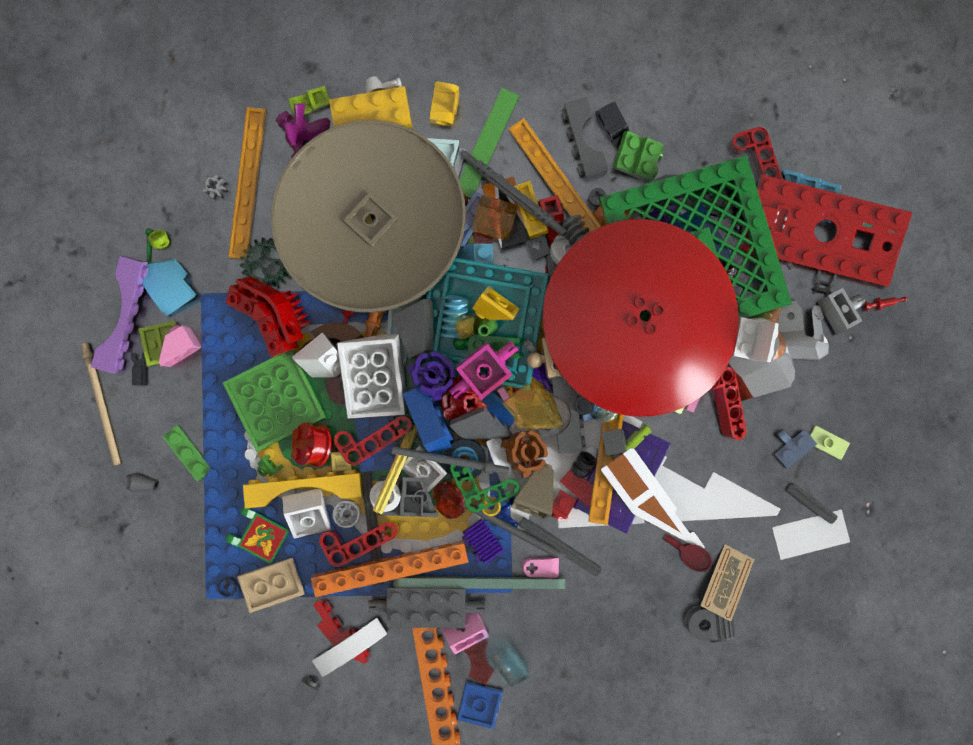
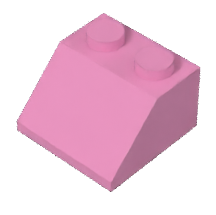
M176 325L169 330L170 333L165 335L159 364L160 366L171 367L202 348L191 328Z

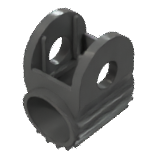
M702 606L693 607L686 615V627L698 640L716 643L736 636L734 615L732 621H729ZM706 619L705 626L699 627L700 621Z

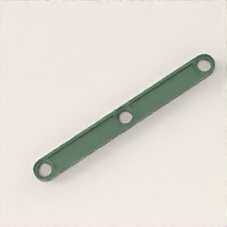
M407 576L394 579L393 587L565 589V578Z

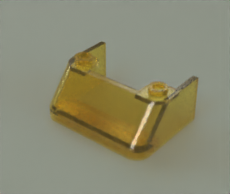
M533 376L531 385L527 383L522 388L503 385L510 397L502 403L515 417L513 420L519 428L557 429L563 425L553 396Z

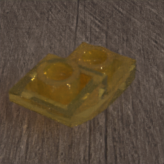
M475 312L471 316L463 315L460 320H457L455 332H459L458 339L469 338L478 333L480 317Z

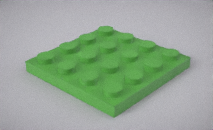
M294 350L275 356L223 382L256 452L292 435L293 430L297 429L301 423L308 422L314 424L326 418L303 368L292 358L295 355Z

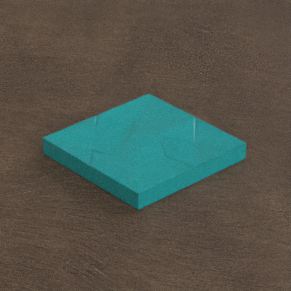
M455 258L442 279L427 292L426 299L433 302V351L450 358L453 362L455 376L460 375L456 370V365L470 354H468V347L464 350H457L453 346L454 338L441 336L442 332H447V330L441 328L442 325L447 324V322L442 321V318L448 317L447 314L443 313V310L449 309V307L444 306V303L450 302L449 299L444 297L456 295L469 301V304L466 306L468 308L466 313L467 320L464 321L466 323L464 336L469 340V334H479L478 324L482 319L475 314V310L472 308L488 286L520 308L513 320H496L498 325L497 331L490 336L523 338L524 342L526 340L531 341L537 349L543 302L550 274ZM524 342L515 344L519 350L517 352L523 354L522 358H508L505 360V365L511 371L512 376L500 385L530 389L533 368L528 365L527 357L534 352L525 348ZM431 352L427 353V359L420 363V367L428 361H434L438 363L440 362L436 359H429V356L431 354ZM483 366L480 367V374H481L482 372H484L485 374H487V373H488V371H487V368H488V367H486V368H484Z

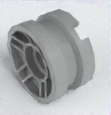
M344 500L338 503L333 510L335 523L343 528L354 526L361 517L359 505L351 500ZM345 510H348L350 512V516L348 518H346V516L343 514Z

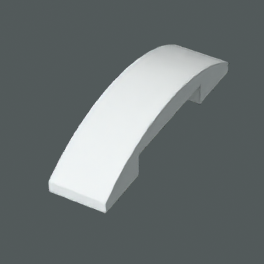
M375 618L330 650L313 659L312 662L321 676L324 677L386 636L387 632L378 618Z

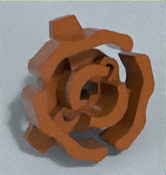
M532 430L516 432L510 440H503L501 443V448L506 451L507 462L514 463L512 469L519 472L522 478L531 477V471H538L545 465V460H537L533 466L531 465L537 458L548 456L547 446L541 440L538 433ZM523 436H528V437L530 438V440H528L527 438H521V437H523Z

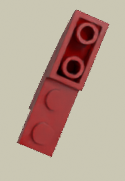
M321 598L313 604L322 618V621L317 626L334 646L356 632L354 628L351 630L349 626L342 630L341 627L343 625L337 616L334 617L331 613L332 607L327 600L324 601ZM366 649L353 659L365 664L370 659V653Z

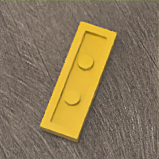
M530 180L514 186L539 206ZM518 205L530 239L548 233L547 227Z

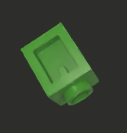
M268 454L257 463L259 465L257 471L262 477L267 474L271 477L284 466L281 464L276 467L272 460H268L271 458Z

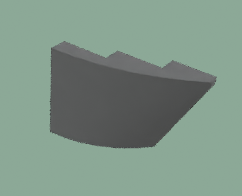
M485 406L450 420L451 428L465 439H510L513 436L505 423L501 424L495 414L491 415Z
M380 477L379 482L385 481L387 477ZM398 477L396 485L401 494L398 506L391 511L378 514L379 516L438 517V512L435 510L423 479Z

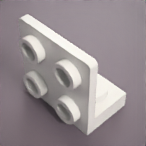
M739 317L737 339L732 356L771 362L779 324Z

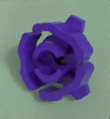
M433 351L429 359H436L440 363L428 361L420 367V363L428 357L426 353H423L416 360L415 364L408 365L406 373L411 375L414 387L419 386V384L421 385L419 389L421 394L431 396L433 401L441 400L442 393H445L453 384L452 379L455 376L453 362L443 354ZM445 369H447L449 372V381L445 386H443L446 381L447 375Z

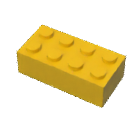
M405 86L329 99L334 127L355 121L379 120L413 129Z

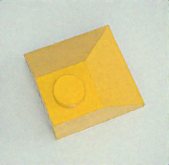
M489 286L484 290L472 308L477 316L488 320H513L520 310L519 307Z

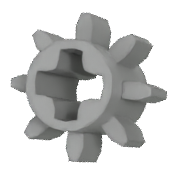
M215 174L214 177L207 175L208 179L206 182L202 181L206 187L203 192H210L211 198L214 195L222 197L221 192L227 190L223 186L226 181L224 179L219 180L218 174ZM214 182L216 183V189H215V190L212 188V187H213L212 184H213Z

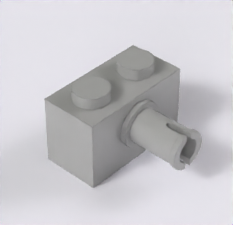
M841 288L818 301L836 335L862 322L856 311L857 308L865 305V299L857 302L863 298L862 295L858 294L849 299L844 288Z

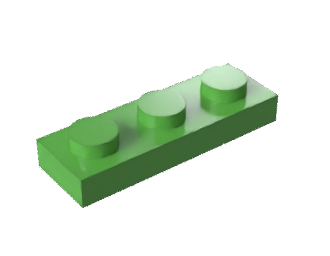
M176 425L162 436L197 482L207 475L208 470L211 469L179 425Z

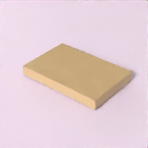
M293 557L237 576L249 613L305 594Z

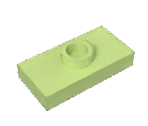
M814 425L810 436L817 443L814 447L842 460L850 444L849 442Z

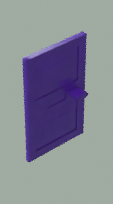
M625 421L622 422L625 440L636 430H640ZM649 434L644 436L645 439L634 450L655 477L671 443ZM597 460L587 478V481L594 485ZM613 487L608 525L627 534L636 515L631 512ZM578 498L573 508L589 515L590 507Z

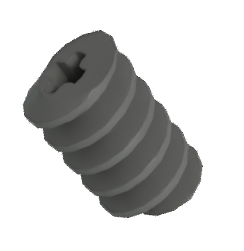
M581 215L571 216L560 223L567 230L565 238L569 240L570 246L576 244L589 231L588 227L582 228L585 225L584 221L578 222L581 219Z

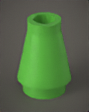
M481 319L478 324V332L481 336L494 334L498 327L496 320Z

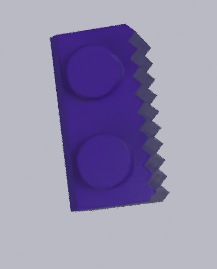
M482 518L462 532L464 534L462 539L468 547L472 545L475 550L473 554L479 562L483 561L486 564L504 551V548Z

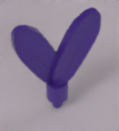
M542 363L540 367L533 368L532 376L541 382L544 388L548 389L549 393H552V384L547 379L545 364Z

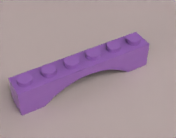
M129 256L119 257L115 276L121 291L122 307L120 318L111 336L95 349L91 364L92 368L112 374L119 372L123 368L124 359L122 358L129 346L127 339L134 327L132 320L138 312L139 305L137 301L143 293L144 286H142V282L148 274V262Z

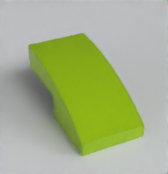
M325 86L309 90L306 94L288 99L293 117L294 104L297 103L305 104L304 115L330 105Z

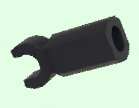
M131 353V360L134 363V366H132V385H145L144 362L146 359L144 353L141 354L140 360L136 359V353Z

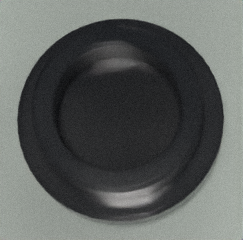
M582 396L578 397L575 401V410L579 414L587 415L594 409V404Z

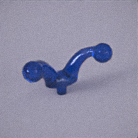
M515 496L508 498L509 503L501 507V512H498L497 516H502V520L511 522V525L517 528L518 522L505 514L513 504Z

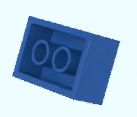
M421 386L403 393V396L424 447L429 453L437 454L451 448L450 441L453 438L445 424L446 421L438 407V402L433 401L431 396L421 394L419 392Z

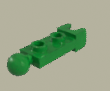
M469 334V340L465 336L454 338L453 346L457 350H464L468 347V354H471L487 341L493 350L498 352L509 341H512L515 346L517 343H523L524 339ZM515 352L509 358H522L523 354Z

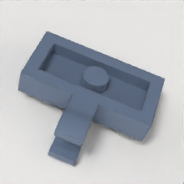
M783 429L778 435L786 445L777 451L775 455L788 469L816 446L817 443L805 429L793 439Z

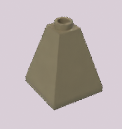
M545 463L540 470L534 471L513 501L511 508L546 521L548 520L553 511L554 470L551 465Z

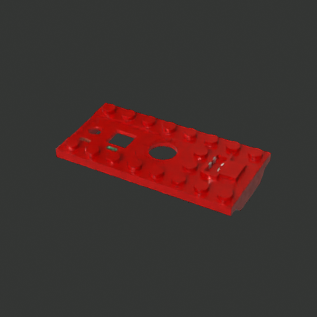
M763 174L760 175L756 187L778 259L887 287L890 286L913 212ZM822 220H831L836 225V235L831 241L821 242L815 237L814 228ZM857 230L873 234L869 250L852 247ZM747 231L744 237L747 238L748 240H750L749 234H748V231ZM741 242L739 249L748 251L750 246ZM885 242H890L892 245L889 251H885L882 248Z

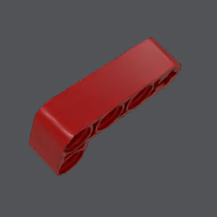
M756 127L746 130L732 138L730 149L734 153L751 150L759 178L761 174L766 175L765 171L769 169L773 172V177L782 179L771 140L765 128ZM754 134H760L762 141H756ZM736 139H741L744 142V147L737 146ZM761 151L767 153V160L760 157L759 153Z
M726 367L720 378L709 390L714 391L722 435L730 439L742 440L746 436V424L737 377L733 368Z
M407 416L398 417L359 443H357L350 432L341 431L335 435L334 443L348 464L357 465L410 432L413 422ZM401 420L408 421L409 424L406 425L407 430L404 428L399 429L397 432L400 434L397 436L395 429L391 426L394 424L396 428L401 425ZM384 430L392 432L391 440L386 441L383 439L382 433ZM342 434L347 435L349 438L347 445H342L339 441ZM369 440L374 441L376 444L374 451H369L366 448V443ZM352 451H356L359 454L357 462L350 459Z
M390 520L345 544L338 532L329 530L321 535L319 542L329 563L334 567H340L392 540L398 535L400 528L397 522ZM388 527H393L394 531H392V534L389 532L382 536V532ZM370 534L377 537L376 544L369 542L368 536ZM327 535H331L334 538L333 544L326 542ZM353 543L358 544L360 552H354L351 545ZM336 552L343 555L341 562L335 559L334 555Z

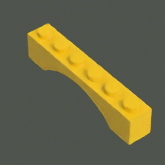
M356 469L345 470L344 474L337 475V471L325 472V476L318 477L317 473L306 474V478L298 479V475L287 476V480L279 481V477L267 478L268 482L260 483V479L248 480V484L243 485L245 509L265 507L282 493L299 487L325 489L342 499L363 496L361 473H356Z

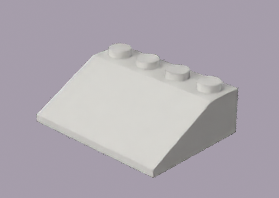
M383 334L338 342L348 418L405 415L409 408L403 396V393L407 392L399 334Z

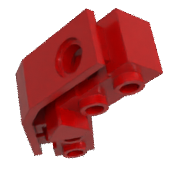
M252 276L236 279L237 284L229 287L225 303L257 321L271 358L299 348L297 341L304 339L291 304L284 294Z

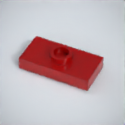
M570 469L560 482L585 505L590 507L593 485L585 478L576 477Z

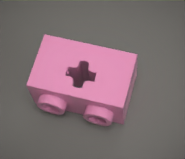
M468 613L466 615L465 628H441L454 654L489 637L478 613Z

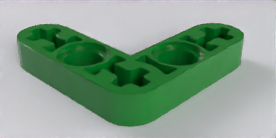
M456 465L450 466L466 507L471 512H479L511 498L519 492V484L512 478L505 479L479 491L469 468H462L464 475L468 472L469 476L458 480L457 477L461 475L458 470L454 471L453 468ZM464 480H470L473 484L469 491H465L461 487ZM508 482L516 485L513 488L514 492L507 490L504 492L506 495L502 497L500 490L497 488L498 486H501L502 489L507 488ZM490 490L498 492V498L494 501L487 498V493ZM484 493V499L488 504L484 505L482 501L478 503V508L470 507L471 499L480 500L482 499L480 494Z

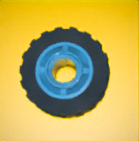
M458 438L452 441V447L444 452V455L456 458L466 454L470 457V460L486 463L484 449L474 439ZM444 463L446 472L454 478L450 469L451 464ZM456 466L455 468H453L454 471L458 470L461 475L460 477H457L458 480H460L462 477L469 476L468 472L464 475L462 466ZM469 468L474 479L483 471Z

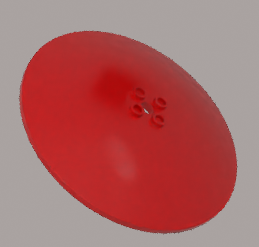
M646 219L624 220L602 226L574 244L562 257L549 280L545 292L542 315L543 331L549 354L557 370L571 388L580 396L604 410L635 417L667 414L679 410L703 396L720 378L730 361L736 344L739 320L738 305L731 280L715 254L703 242L687 231L668 223ZM643 310L647 311L650 315L647 322L640 319V312Z

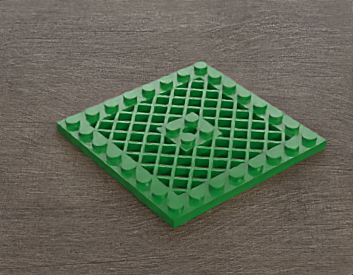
M747 156L599 198L606 225L629 220L633 212L642 216L641 219L660 221L664 213L672 218L669 224L673 225L675 220L684 224L683 230L686 231L687 227L695 230L690 232V234L703 242L719 260L726 263L724 266L726 271L729 265L737 269L734 278L730 275L728 276L733 287L736 284L743 288L740 296L736 295L738 317L748 318L792 304ZM721 184L718 191L711 188L712 186ZM724 186L733 190L730 198L721 194ZM698 190H702L700 196H697L696 194L692 193ZM706 191L715 195L711 203L703 199ZM684 195V197H683V199H682L681 202H680L679 200L673 198V197H677V196ZM735 195H737L739 203L733 200ZM688 196L697 201L693 208L684 204ZM718 198L727 202L723 210L715 206ZM666 200L663 207L656 204V202ZM669 202L678 205L675 214L666 209ZM700 203L709 207L705 215L696 211ZM730 204L739 209L735 216L727 212ZM648 205L645 212L637 209L638 207ZM651 206L660 211L657 219L648 215ZM682 208L690 212L687 220L678 216ZM630 210L628 215L626 216L624 211ZM712 210L721 214L717 222L708 217ZM741 213L743 215L744 221L738 219ZM693 215L702 219L699 227L690 223ZM724 216L732 220L729 228L720 224ZM705 222L714 226L712 232L709 227L702 229ZM736 223L744 227L741 235L732 231ZM718 228L726 232L723 240L714 236ZM747 231H748L750 240H748L747 238L744 237ZM729 235L738 239L734 247L726 243ZM714 242L720 244L717 251ZM741 242L750 246L747 253L738 249ZM723 247L732 251L728 259L720 255ZM752 250L754 251L756 259L750 256ZM735 253L744 258L740 266L732 262ZM747 260L756 264L752 272L744 268ZM758 268L760 270L761 277L756 275ZM741 272L750 276L746 284L737 280ZM753 279L761 283L758 291L749 287ZM746 291L754 294L753 296L743 298ZM643 310L640 312V319L647 322L650 315L647 311Z

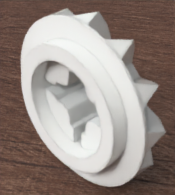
M385 481L377 482L371 488L369 497L373 506ZM396 484L389 497V504L387 502L383 512L395 509L400 502L401 494Z

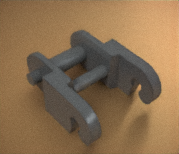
M817 269L814 279L816 284L813 287L814 293L820 291L828 296L832 292L830 291L831 288L835 285L837 274L833 273L831 282L821 281V270ZM820 283L828 285L827 289L820 288Z

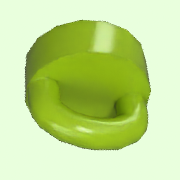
M161 229L153 231L148 236L150 245L155 249H163L170 243L166 232Z

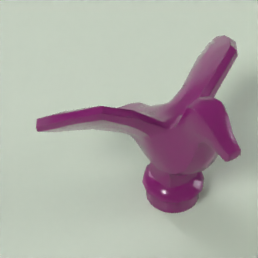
M304 103L294 104V117L287 111H284L276 118L278 126L285 129L286 142L294 150L291 158L303 147V141H310L329 128L330 120L328 118H322L310 123L305 122Z

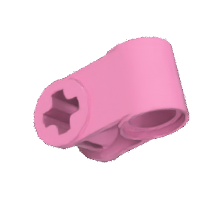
M559 557L526 558L522 562V570L529 577H559ZM530 563L536 566L532 569V572H530L527 569V567L530 566Z

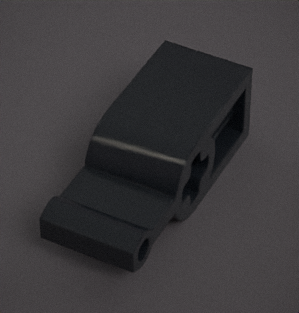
M614 101L595 112L618 152L624 131H629V127Z

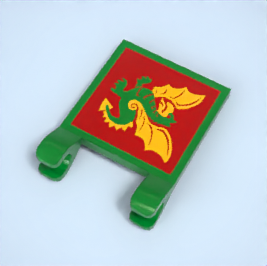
M244 506L240 513L252 519L244 535L240 539L236 535L229 533L225 540L272 564L290 530L255 512L251 508L245 509Z

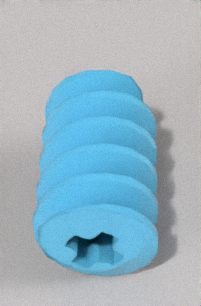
M445 296L444 298L449 299L450 302L444 303V306L449 307V309L443 310V313L447 314L448 317L442 318V321L447 322V324L442 325L441 328L447 330V332H442L441 336L446 338L462 337L465 335L464 328H466V323L464 321L467 320L466 313L468 308L466 306L469 304V301L461 296Z

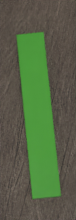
M501 88L471 154L478 161L481 160L486 165L489 164L519 95ZM467 163L459 181L463 194L471 199L483 176L476 172L469 163Z

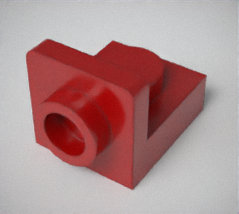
M560 490L553 502L551 516L559 521H562V519L567 520L577 499Z

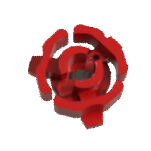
M461 375L456 376V381H453L449 389L462 380ZM473 389L466 391L457 400L450 393L448 397L449 406L446 402L447 395L442 394V399L439 400L440 407L444 409L442 415L447 420L459 417L455 416V413L464 415L483 406L487 408V405L482 403V400Z

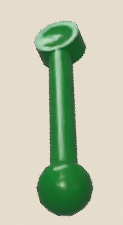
M147 228L145 230V234L147 235L146 262H148V264L152 263L150 261L151 245L148 241V236L153 231L150 228Z

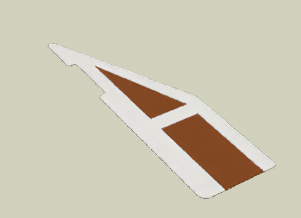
M633 448L627 450L601 469L633 514L690 544H696L705 549L694 532L689 533L675 514L676 506Z

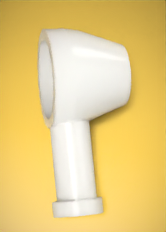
M376 76L366 80V93L402 87L400 78L382 83Z

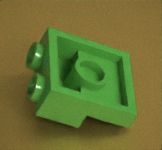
M624 131L613 168L643 181H650L658 174L656 166L658 160H661L664 155L663 144L651 138H643L632 132Z

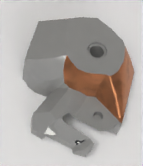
M790 298L791 305L748 317V319L775 322L779 326L771 362L731 356L727 367L735 370L741 401L791 387L795 379V367L792 359L820 360L828 355L829 343L823 335L821 320L824 316L820 306H814L812 310L813 337L805 335L802 308L792 298Z

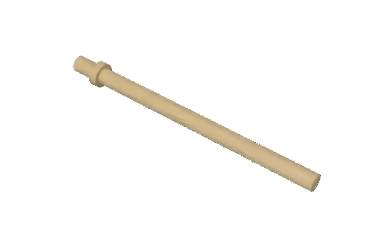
M88 342L82 343V359H85L112 463L113 466L119 465L121 462L96 369L91 367L94 354L91 353Z

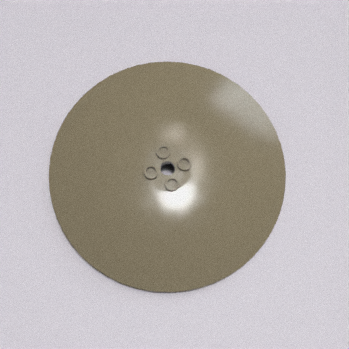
M363 120L338 125L317 135L306 143L284 169L277 183L271 208V227L274 244L284 267L291 277L305 291L318 300L333 307L353 312H380L398 308L416 300L432 289L454 262L462 243L466 224V208L462 187L457 173L443 152L418 132L399 124L379 120ZM374 215L376 221L373 224H367L365 222L367 216Z

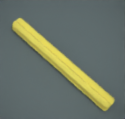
M413 425L412 430L405 434L400 447L411 449L418 432L416 425ZM396 455L374 505V512L378 514L383 513L407 456Z

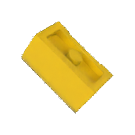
M435 81L429 117L430 123L446 126L453 125L460 96L457 85Z

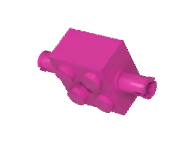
M486 341L456 365V370L462 376V380L449 389L450 393L457 400L466 391L473 389L482 400L512 376L511 371L505 365V360L519 351L518 348L514 346L512 341H509L508 344L497 352ZM480 367H488V373L485 374L484 372H482L480 374Z

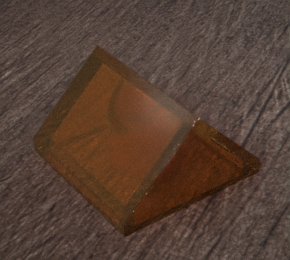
M482 194L471 230L508 241L519 206Z

